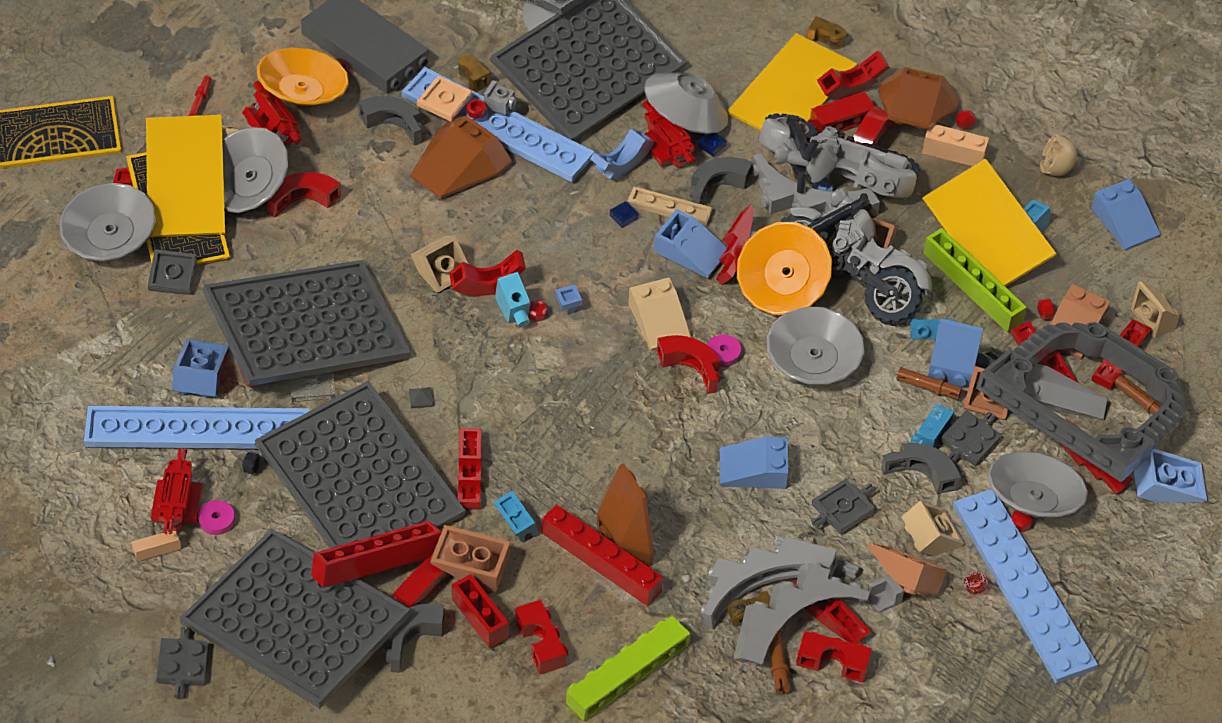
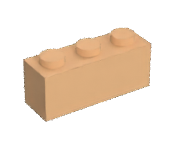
M935 124L927 129L922 154L974 166L984 160L989 138Z

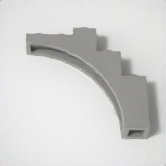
M761 153L753 155L751 173L759 181L760 188L763 191L760 197L761 204L764 208H767L770 215L800 206L813 208L823 215L835 209V207L831 206V197L834 192L805 186V193H798L796 182L777 172L768 164ZM868 188L848 191V195L853 201L859 199L862 193H866L870 204L878 213L880 202L873 191Z
M785 537L782 545L779 544L777 546L776 553L752 547L749 554L744 556L742 564L718 558L715 566H711L708 578L711 579L709 600L701 608L700 615L703 617L704 627L713 629L720 615L727 609V606L743 594L773 581L798 578L801 565L808 564L810 561L823 564V568L830 570L829 576H833L838 564L837 550Z
M810 561L808 564L801 565L797 584L782 581L781 584L773 586L769 607L768 604L762 602H755V604L746 606L734 660L754 666L763 664L767 649L777 631L800 609L824 599L866 601L870 591L862 589L863 586L860 584L849 583L847 585L841 583L842 579L829 576L830 570L823 568V564Z

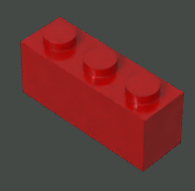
M866 92L853 94L852 96L811 108L810 123L817 128V134L822 133L826 127L847 131L859 127L866 114L875 105Z
M472 574L452 584L453 602L488 648L508 638V621Z

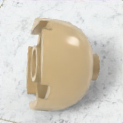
M1056 134V138L1052 136L1043 150L1042 156L1045 157L1044 163L1040 162V168L1043 173L1051 176L1067 174L1078 163L1075 145L1061 135Z

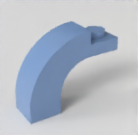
M630 129L623 142L613 152L609 154L594 152L590 160L596 163V169L609 179H618L632 171L645 158L655 141L640 130Z

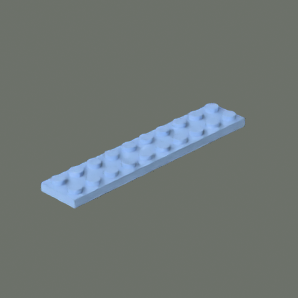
M424 67L404 88L402 97L417 104V100L438 76L455 84L458 83ZM473 91V97L469 101L476 99L484 101V96ZM468 103L464 106V108L458 113V115L455 118L468 116L466 112V106L468 105ZM487 109L484 118L477 120L471 118L497 136L504 149L570 182H573L591 161L590 158L594 151L512 110H509L505 116Z
M88 406L84 445L85 447L258 449L255 445V439L309 412L310 408Z
M990 489L954 501L953 508L1055 684L1096 670L1097 662L999 497Z

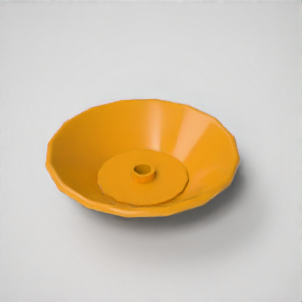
M294 47L278 49L265 55L257 66V77L263 87L276 97L297 106L330 103L343 96L349 86L348 73L342 65L327 54L312 49Z
M776 222L759 229L746 241L738 258L737 280L743 295L755 308L772 315H783L788 311L801 307H811L824 294L831 279L832 258L826 242L812 228L797 222ZM786 269H790L788 275H784Z

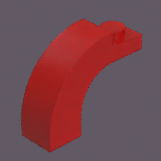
M877 50L852 69L838 71L831 68L818 78L817 82L825 96L835 99L845 98L858 94L878 82L877 78L887 71L890 66L883 54Z
M876 106L873 107L853 136L855 138L854 143L862 144L867 142L877 145L882 134L887 129L894 128L895 122L888 119L885 110Z
M300 172L286 176L283 184L273 197L268 200L269 214L276 217L292 202L302 199L313 200L329 208L341 197L340 182L330 176L316 172Z
M515 250L501 263L488 268H478L462 262L449 273L452 290L469 296L495 295L498 278L516 272L520 274L526 269L523 252Z
M682 335L657 338L656 352L663 368L673 365L690 366L700 373L708 394L717 392V384L720 383V360L707 344L698 339Z

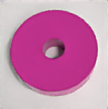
M720 334L708 341L707 345L716 353L720 360L719 366H731L740 359L741 345L733 336Z
M220 500L204 504L198 512L199 526L210 535H221L228 532L235 523L232 506Z

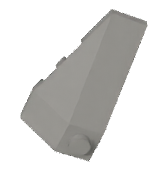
M1036 364L1032 368L1025 394L1052 411L1099 420L1104 419L1107 398L1048 366Z

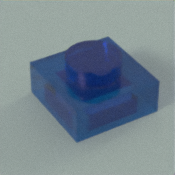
M717 133L706 134L698 140V147L713 157L726 146L727 140Z
M627 201L610 209L609 212L611 218L621 228L636 221L639 217V213Z

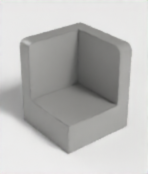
M890 575L872 582L868 586V591H870L868 599L878 613L902 603L903 588Z

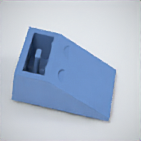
M678 209L673 212L657 232L654 241L655 253L706 278H709L720 264L719 258L727 248L696 218Z

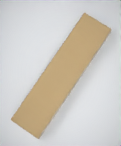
M633 187L627 201V206L670 217L678 209L696 218L704 227L707 226L713 209L709 206L638 187Z

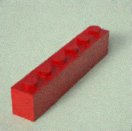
M558 504L542 518L543 535L646 606H649L662 592L663 576Z
M425 521L314 552L311 576L324 588L427 559L434 553L442 532L430 521Z

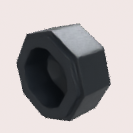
M252 451L246 453L242 463L243 472L249 474L256 472L260 461L259 453Z

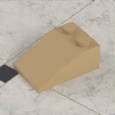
M669 277L629 288L628 304L651 351L657 350V338L671 335L691 337L677 292Z

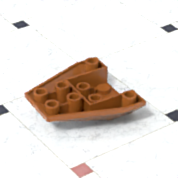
M904 67L881 80L878 88V94L888 119L893 120L897 124H910L918 129H929L954 112L959 103V97L944 76Z
M468 116L454 118L452 122L448 121L436 131L410 177L442 199L499 175L512 164V160L497 136Z
M623 463L618 467L605 490L597 513V527L604 537L650 567L653 566L655 549L652 541L647 493L643 487H639L634 473L628 470Z

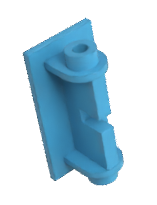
M914 318L910 320L911 339H936L940 319ZM946 318V319H945V320H950V321H954V322H955V319H949V318Z

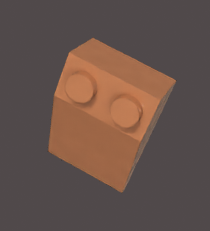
M1072 284L1064 296L1051 324L1068 323L1071 326L1074 323L1087 325L1090 322H1097L1103 324L1111 301ZM1075 348L1058 349L1080 360L1084 355Z
M444 525L432 556L431 564L458 579L472 574L483 590L497 593L510 558V541Z
M868 543L867 547L897 584L904 586L903 591L928 597V594L938 595L947 569L891 546Z

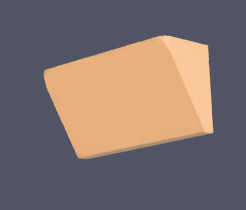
M168 531V534L160 533L131 542L137 562L181 549L180 539L176 531H173L171 535H169Z

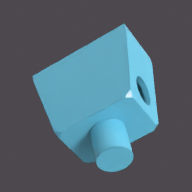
M518 272L498 278L495 300L508 323L516 321L520 328L527 326L530 323L528 318L530 300Z

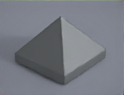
M431 387L409 389L411 408L433 406Z

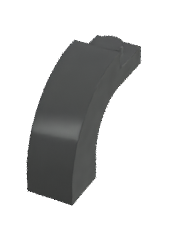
M375 96L358 101L359 116L367 129L380 124H395L406 132L414 146L422 143L421 134H423V128L420 124V112L409 102L391 96Z
M721 157L702 164L692 175L690 191L692 202L702 204L707 192L719 185H730L745 189L751 176L752 162L736 157Z
M903 443L900 452H890L883 455L881 469L884 475L914 470L925 474L931 480L936 494L958 490L961 477L955 464L946 454L932 446L921 443Z
M421 604L409 608L411 616L384 643V652H387L386 663H390L391 672L400 673L403 649L410 640L422 635L442 636L444 604Z

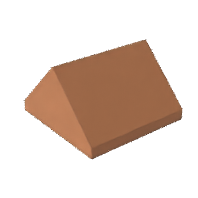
M975 366L963 408L983 414L991 412L995 417L1005 420L1009 409L976 389L980 374L985 368Z

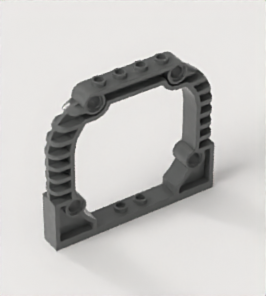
M1090 322L1087 325L1074 323L1072 326L1068 323H1057L1056 325L1050 324L1043 329L1037 330L1027 340L1023 341L1020 346L1014 350L1009 349L983 370L976 387L982 393L1120 482L1149 458L1151 451L1178 428L1185 415L1186 406L1185 399L1182 396V389L1177 383L1178 373L1174 369L1097 322ZM1075 348L1087 356H1101L1144 383L1147 393L1161 403V408L1137 429L1124 427L1117 435L1099 434L1096 438H1093L1025 394L1032 368L1048 354L1058 349Z

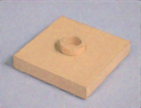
M438 76L417 100V106L452 122L473 97V91Z

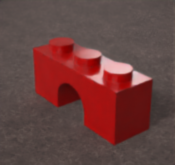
M541 599L515 607V622L522 637L534 635L543 639L532 644L531 655L540 675L566 667V657L569 656L566 644H562L559 639L560 632L557 625H553L551 622V612L548 607H544Z
M804 631L797 654L796 666L818 671L822 661L835 659L842 665V678L863 683L872 648L860 643L855 644L843 641L840 638L827 637L817 632Z

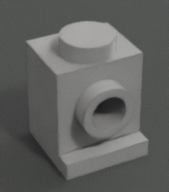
M493 80L484 92V102L487 109L506 116L508 111L513 109L516 104L515 91L497 85V82Z

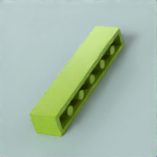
M941 228L926 237L923 254L1007 333L1024 322L1027 307L945 230Z
M673 616L659 621L655 628L641 634L633 644L623 647L615 657H609L597 670H591L583 680L570 685L566 691V704L585 722L687 648L690 642V632Z

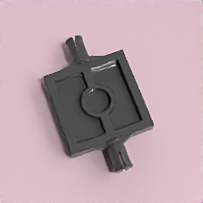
M966 410L942 435L940 442L951 450L952 453L948 457L953 463L958 458H961L976 466L1000 440L1001 434L989 426L995 419L994 414L988 412L981 420Z
M847 479L842 480L812 499L811 505L820 513L818 517L811 520L812 525L818 528L827 522L839 534H842L874 513L875 507L868 501L866 496L874 492L875 487L869 483L867 486L859 489L853 486Z
M185 626L181 627L179 639L161 638L157 683H168L175 686L174 698L178 699L179 691L180 699L184 698L185 687L191 685L204 686L208 641L191 640V629L187 627L185 634Z

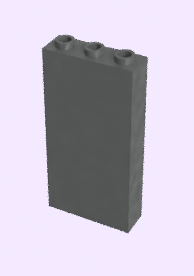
M327 0L301 19V31L304 36L385 94L397 89L401 83L410 79L417 71L426 67L429 63V49L360 0Z

